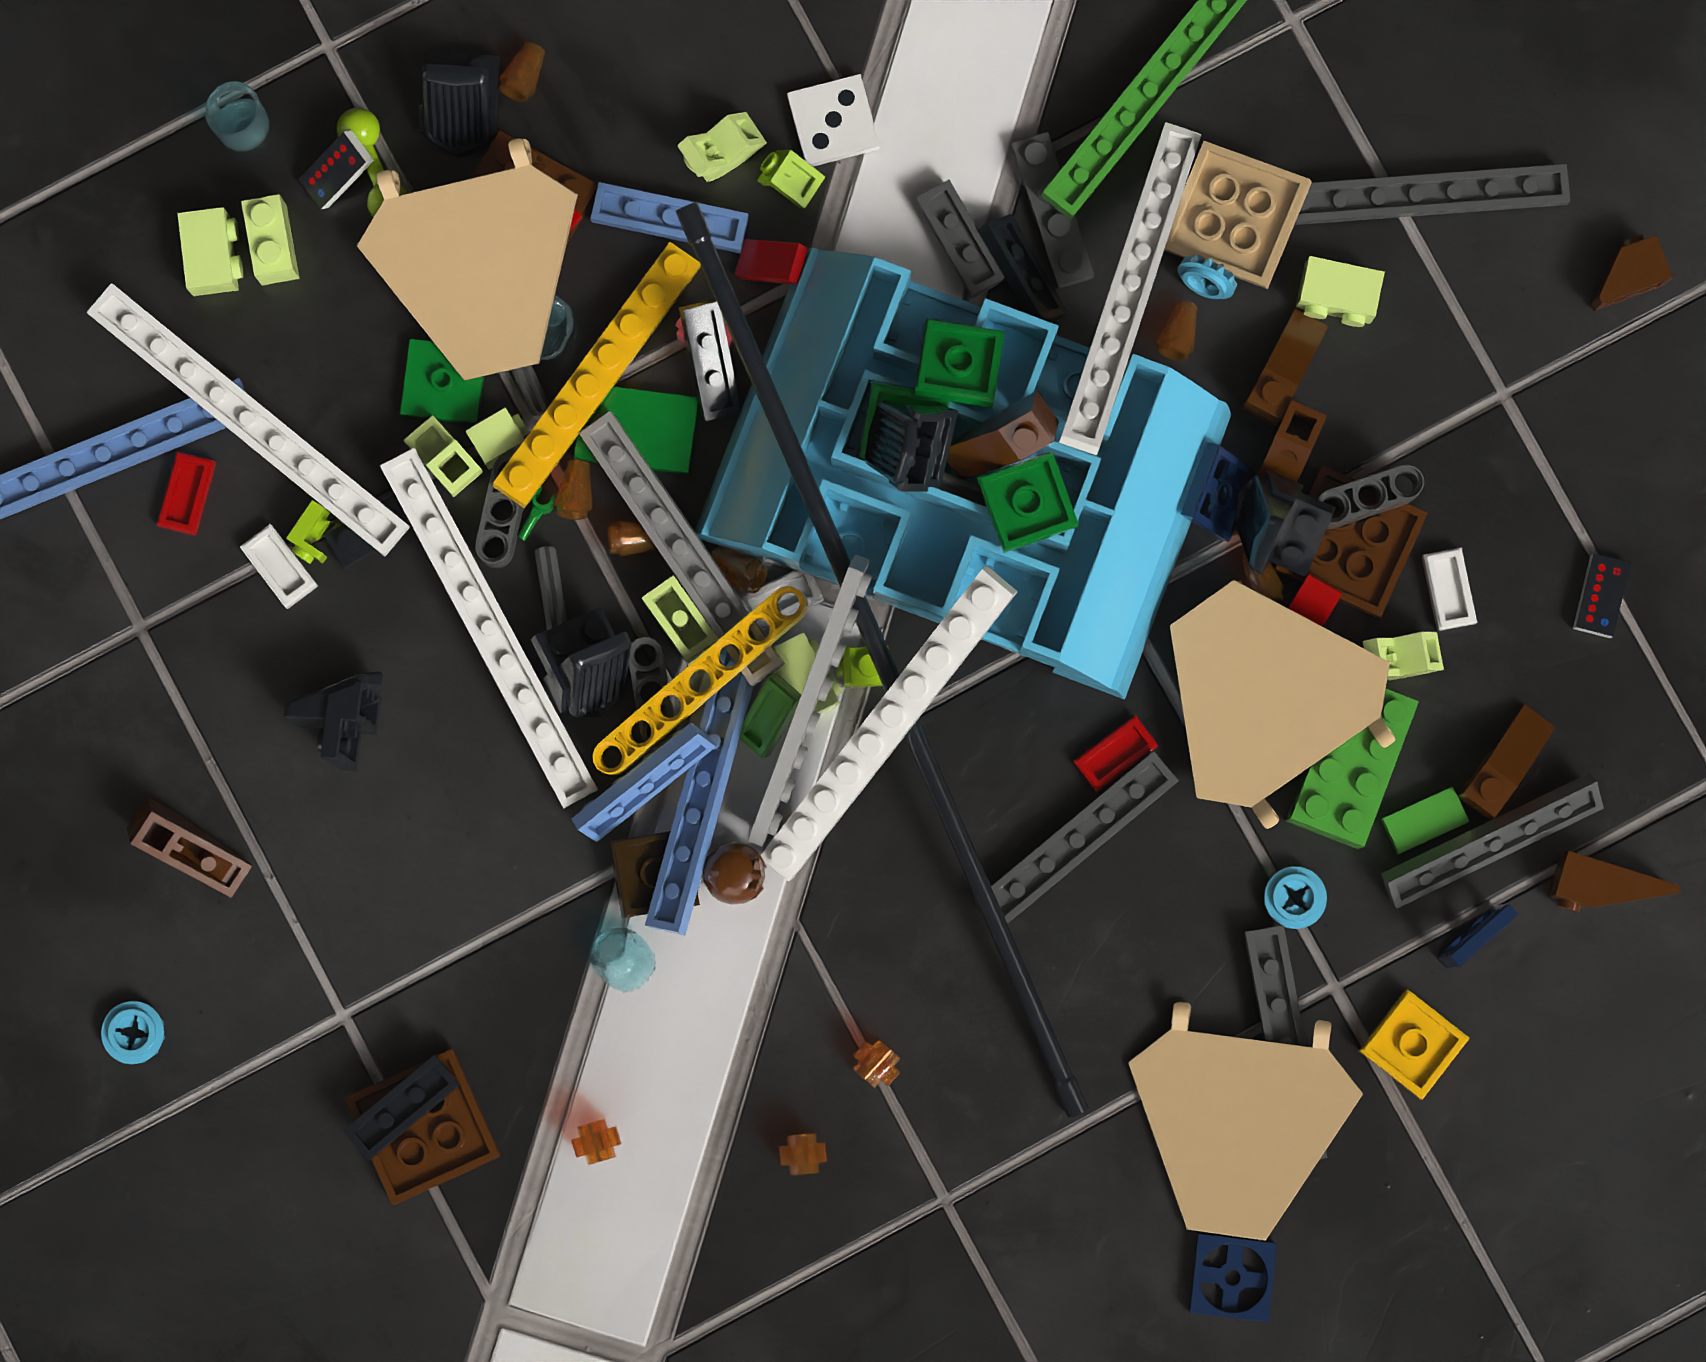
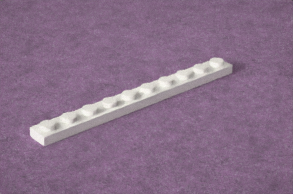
M1165 122L1059 441L1061 444L1097 455L1201 138V134Z
M111 283L86 312L383 556L390 552L410 528L408 524Z
M415 448L380 465L562 807L566 808L596 792L598 789Z
M988 566L984 567L762 852L761 857L788 882L796 876L1018 592Z

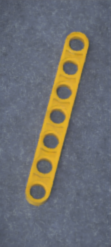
M784 586L774 591L598 743L593 752V763L596 768L602 773L609 775H618L626 771L798 623L808 609V600L805 594L791 586ZM792 593L798 597L800 605L796 613L786 616L779 609V601L782 596ZM757 619L766 620L770 628L769 635L762 641L753 640L749 634L750 625ZM733 644L738 647L740 658L735 665L726 667L720 661V652L726 645ZM698 670H705L710 676V685L703 692L694 691L690 685L691 676ZM674 695L681 703L680 712L676 716L668 718L661 711V703L665 697ZM638 721H646L651 727L650 738L644 743H637L631 734L632 727ZM610 746H616L622 754L621 762L615 768L606 767L602 761L604 750Z

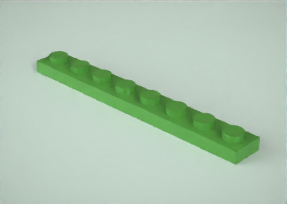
M1198 0L1046 187L1041 197L1071 220L1247 0Z

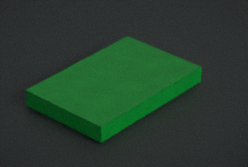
M613 387L581 430L583 431L611 411L615 414L652 470L689 475L698 411L697 397ZM579 434L576 439L574 460L599 463Z

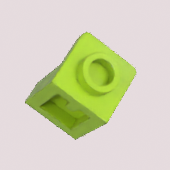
M777 150L769 154L760 168L762 174L758 178V182L763 186L773 187L799 208H806L825 179V176L792 150Z
M314 500L310 502L286 539L295 545L291 550L292 553L311 564L314 558L323 564L327 557L311 546L310 542L313 538L318 541L323 536L330 524V521L327 520L330 513Z
M846 646L838 668L835 667L836 679H844V688L883 686L867 648H850V646Z

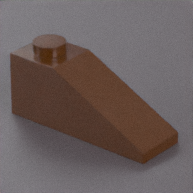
M1294 309L1241 410L1276 427L1292 400L1329 326Z
M1035 391L952 439L947 462L957 476L963 480L1019 462L1054 442L1059 421L1040 394Z
M1524 704L1458 792L1459 800L1484 819L1495 818L1516 790L1556 727Z
M149 797L145 798L126 828L131 845L231 898L252 867L249 861L194 823Z
M1565 851L1560 853L1548 897L1558 900L1557 907L1580 913L1581 908L1585 909L1679 894L1681 886L1575 852Z

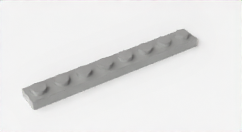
M609 411L579 434L720 639L750 612L615 414ZM756 620L753 621L749 628L751 638L755 641L766 639L767 636ZM733 644L726 645L725 649L734 662L737 663L740 658L738 647ZM771 645L741 672L749 684L755 686L785 663L773 645Z
M857 554L854 555L847 569L748 842L761 847L768 834L776 836L783 814L778 813L777 810L781 801L788 803L796 781L789 779L793 767L800 770L808 751L807 747L802 746L806 734L813 736L821 716L820 713L814 710L818 700L826 701L833 683V679L827 677L830 667L832 665L838 668L846 645L840 643L844 631L851 633L859 610L853 608L857 596L864 598L872 575L866 573L870 560Z

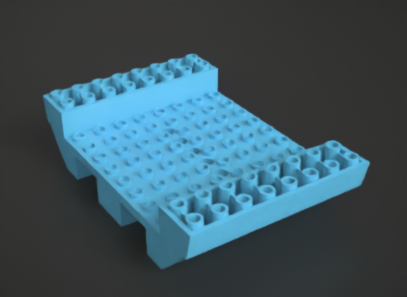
M813 247L808 249L798 283L790 284L762 358L850 561H852L855 554L870 560L866 573L872 575L865 596L940 624L979 572L988 566L1018 592L981 640L1054 667L1053 673L1125 700L1191 524L1190 520L1181 515V511L1206 444L1209 442L1220 445L1229 423L1231 412L1226 402L1218 400L1172 368L1132 354L1130 361L1127 362L1097 455L1061 444L1059 441L1090 350L1089 347L1057 336L1058 325L985 298L982 307L910 281L911 270L880 258L855 253L818 250ZM926 318L1005 331L993 408L950 401L949 407L958 410L952 439L1037 391L1059 421L1053 443L1019 462L1051 451L1053 452L1079 524L1078 528L1003 553L987 507L934 487H928L927 492L899 491L888 483L889 479L868 466L865 461L856 458L859 446L862 443L873 380L915 388ZM751 384L694 531L699 539L762 563L767 558L839 585L755 389ZM946 462L944 472L957 476L949 463ZM1010 465L1003 466V467H1000V468H997V469H994V470H991V471H988V472H985V473H982V474H979V475H976V476L967 478V479H965V480H968V481H970V482H973V483L978 484V482H977V477L982 476V475H985V474L990 473V472H993V471H996V470H999V469H1002V468H1005V467H1008V466H1010Z

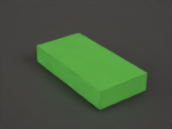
M779 674L770 675L745 717L740 739L762 759L769 757L792 720L801 694Z
M1450 787L1384 817L1381 821L1396 853L1400 854L1468 823L1469 819L1454 788Z

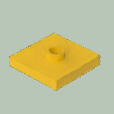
M1405 989L1358 1051L1412 1094L1423 1100L1469 1040V1037L1411 991Z

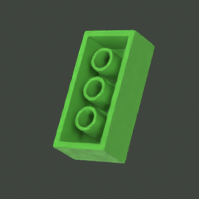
M1385 689L1381 718L1394 734L1395 741L1388 747H1382L1367 726L1304 770L1285 821L1356 849L1365 847L1419 701Z

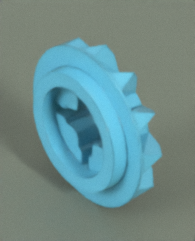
M1195 255L1194 257L1185 256L1177 269L1185 285L1195 293L1206 298H1230L1237 287L1234 274L1231 271L1225 270L1223 264L1213 262L1212 258L1204 259L1200 255Z
M1303 867L1284 868L1275 873L1265 887L1264 905L1271 919L1280 925H1284L1285 928L1301 929L1315 923L1325 910L1327 902L1325 886L1321 879L1309 869ZM1283 885L1293 891L1303 889L1305 886L1308 887L1301 897L1304 903L1303 906L1307 909L1306 911L1297 905H1292L1285 909L1282 908L1286 904L1285 901L1289 898L1286 893L1287 890Z
M138 1001L121 1003L114 1007L104 1019L101 1030L103 1045L114 1059L122 1063H143L158 1053L165 1039L164 1021L160 1018L155 1008ZM136 1016H138V1029L143 1030L144 1033H149V1036L136 1038L130 1050V1037L124 1035V1032H118V1028L132 1027L133 1022L136 1021Z

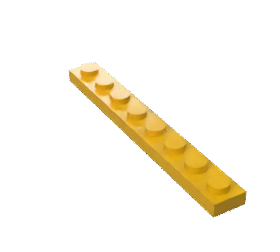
M668 243L493 482L494 488L525 509L700 269L699 261L673 243Z

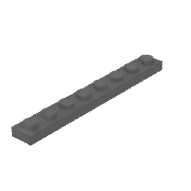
M1567 164L1311 183L1294 225L1568 205L1570 202Z

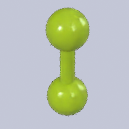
M352 108L340 116L337 122V135L339 137L343 132L352 130L374 160L366 168L374 186L368 194L367 207L374 218L384 201L377 181V174L384 170L373 146L379 138L380 125L376 116L369 110ZM400 184L401 195L408 194L407 190Z

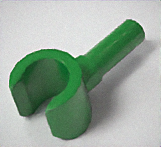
M542 487L533 496V508L517 535L524 541H526L541 515L550 513L554 508V494L550 502L545 505H541L536 501L541 495Z

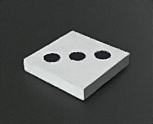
M861 74L787 93L804 160L812 167L880 149Z

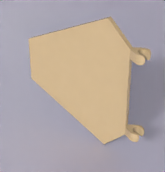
M514 139L508 144L515 165L514 169L401 195L399 175L396 171L385 170L377 174V181L384 201L357 245L464 380L539 364L578 194L532 165L531 148L527 139Z
M1233 580L1170 625L1197 798L1251 807L1262 825L1269 829L1278 823L1279 817L1265 798L1367 726L1382 747H1388L1395 741L1394 734L1381 718L1390 662L1245 585Z
M1177 1002L1173 1008L1172 1029L1133 1058L1128 1064L1187 1230L1266 1241L1363 1093L1329 1051L1331 1023L1329 1021L1318 1020L1315 1023L1313 1047L1188 1031L1191 1005L1186 1002Z

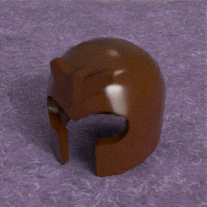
M726 842L717 846L707 856L703 869V882L710 894L718 901L730 905L744 904L757 898L764 890L761 886L765 879V869L767 866L761 855L751 846L740 842Z

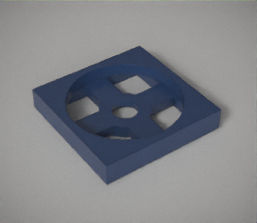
M1207 442L1181 515L1216 539L1229 542L1236 527L1235 518L1238 493L1255 476L1256 471L1220 445ZM1219 460H1225L1226 463L1222 474L1216 480L1213 478L1217 464ZM1223 486L1224 493L1222 498L1219 500V491L1220 488ZM1206 494H1209L1211 503L1206 516L1200 513ZM1226 509L1224 514L1220 517L1222 510Z
M1510 904L1491 907L1438 954L1439 961L1446 968L1460 967L1519 914Z
M1197 1233L1189 1313L1269 1322L1277 1243ZM1222 1245H1228L1226 1262L1219 1268L1202 1266L1204 1259L1212 1250ZM1244 1247L1251 1248L1260 1256L1265 1265L1264 1273L1246 1271L1245 1267L1242 1266ZM1229 1270H1236L1240 1274V1280L1236 1285H1229L1225 1281V1274ZM1201 1282L1218 1284L1223 1290L1221 1308L1214 1307L1207 1301L1200 1288ZM1245 1287L1262 1289L1261 1298L1255 1305L1247 1310H1237L1240 1291Z

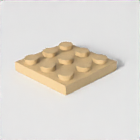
M1203 141L1184 187L1164 251L1182 258L1185 256L1194 257L1195 255H1200L1204 259L1212 258L1213 262L1223 264L1224 269L1231 271L1234 277L1268 289L1312 182L1309 178Z

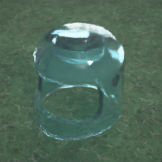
M238 81L226 82L217 87L209 96L206 103L205 118L210 129L227 148L237 152L250 151L259 147L265 141L269 133L270 120L258 95L248 85ZM231 91H242L254 99H237L228 103L222 109L217 105L219 98Z

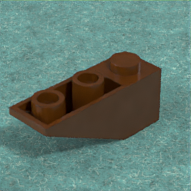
M1291 400L1258 475L1265 477L1267 470H1270L1298 482L1327 415Z

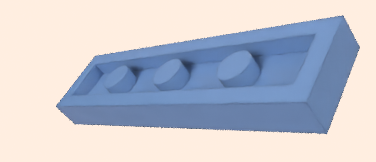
M599 182L591 214V222L688 242L675 211L694 202ZM698 203L711 232V240L714 247L741 254L749 218L748 213Z
M693 723L679 729L669 741L655 752L646 755L642 762L629 773L615 780L612 786L598 798L585 804L582 810L571 818L577 830L598 842L716 747L708 734Z

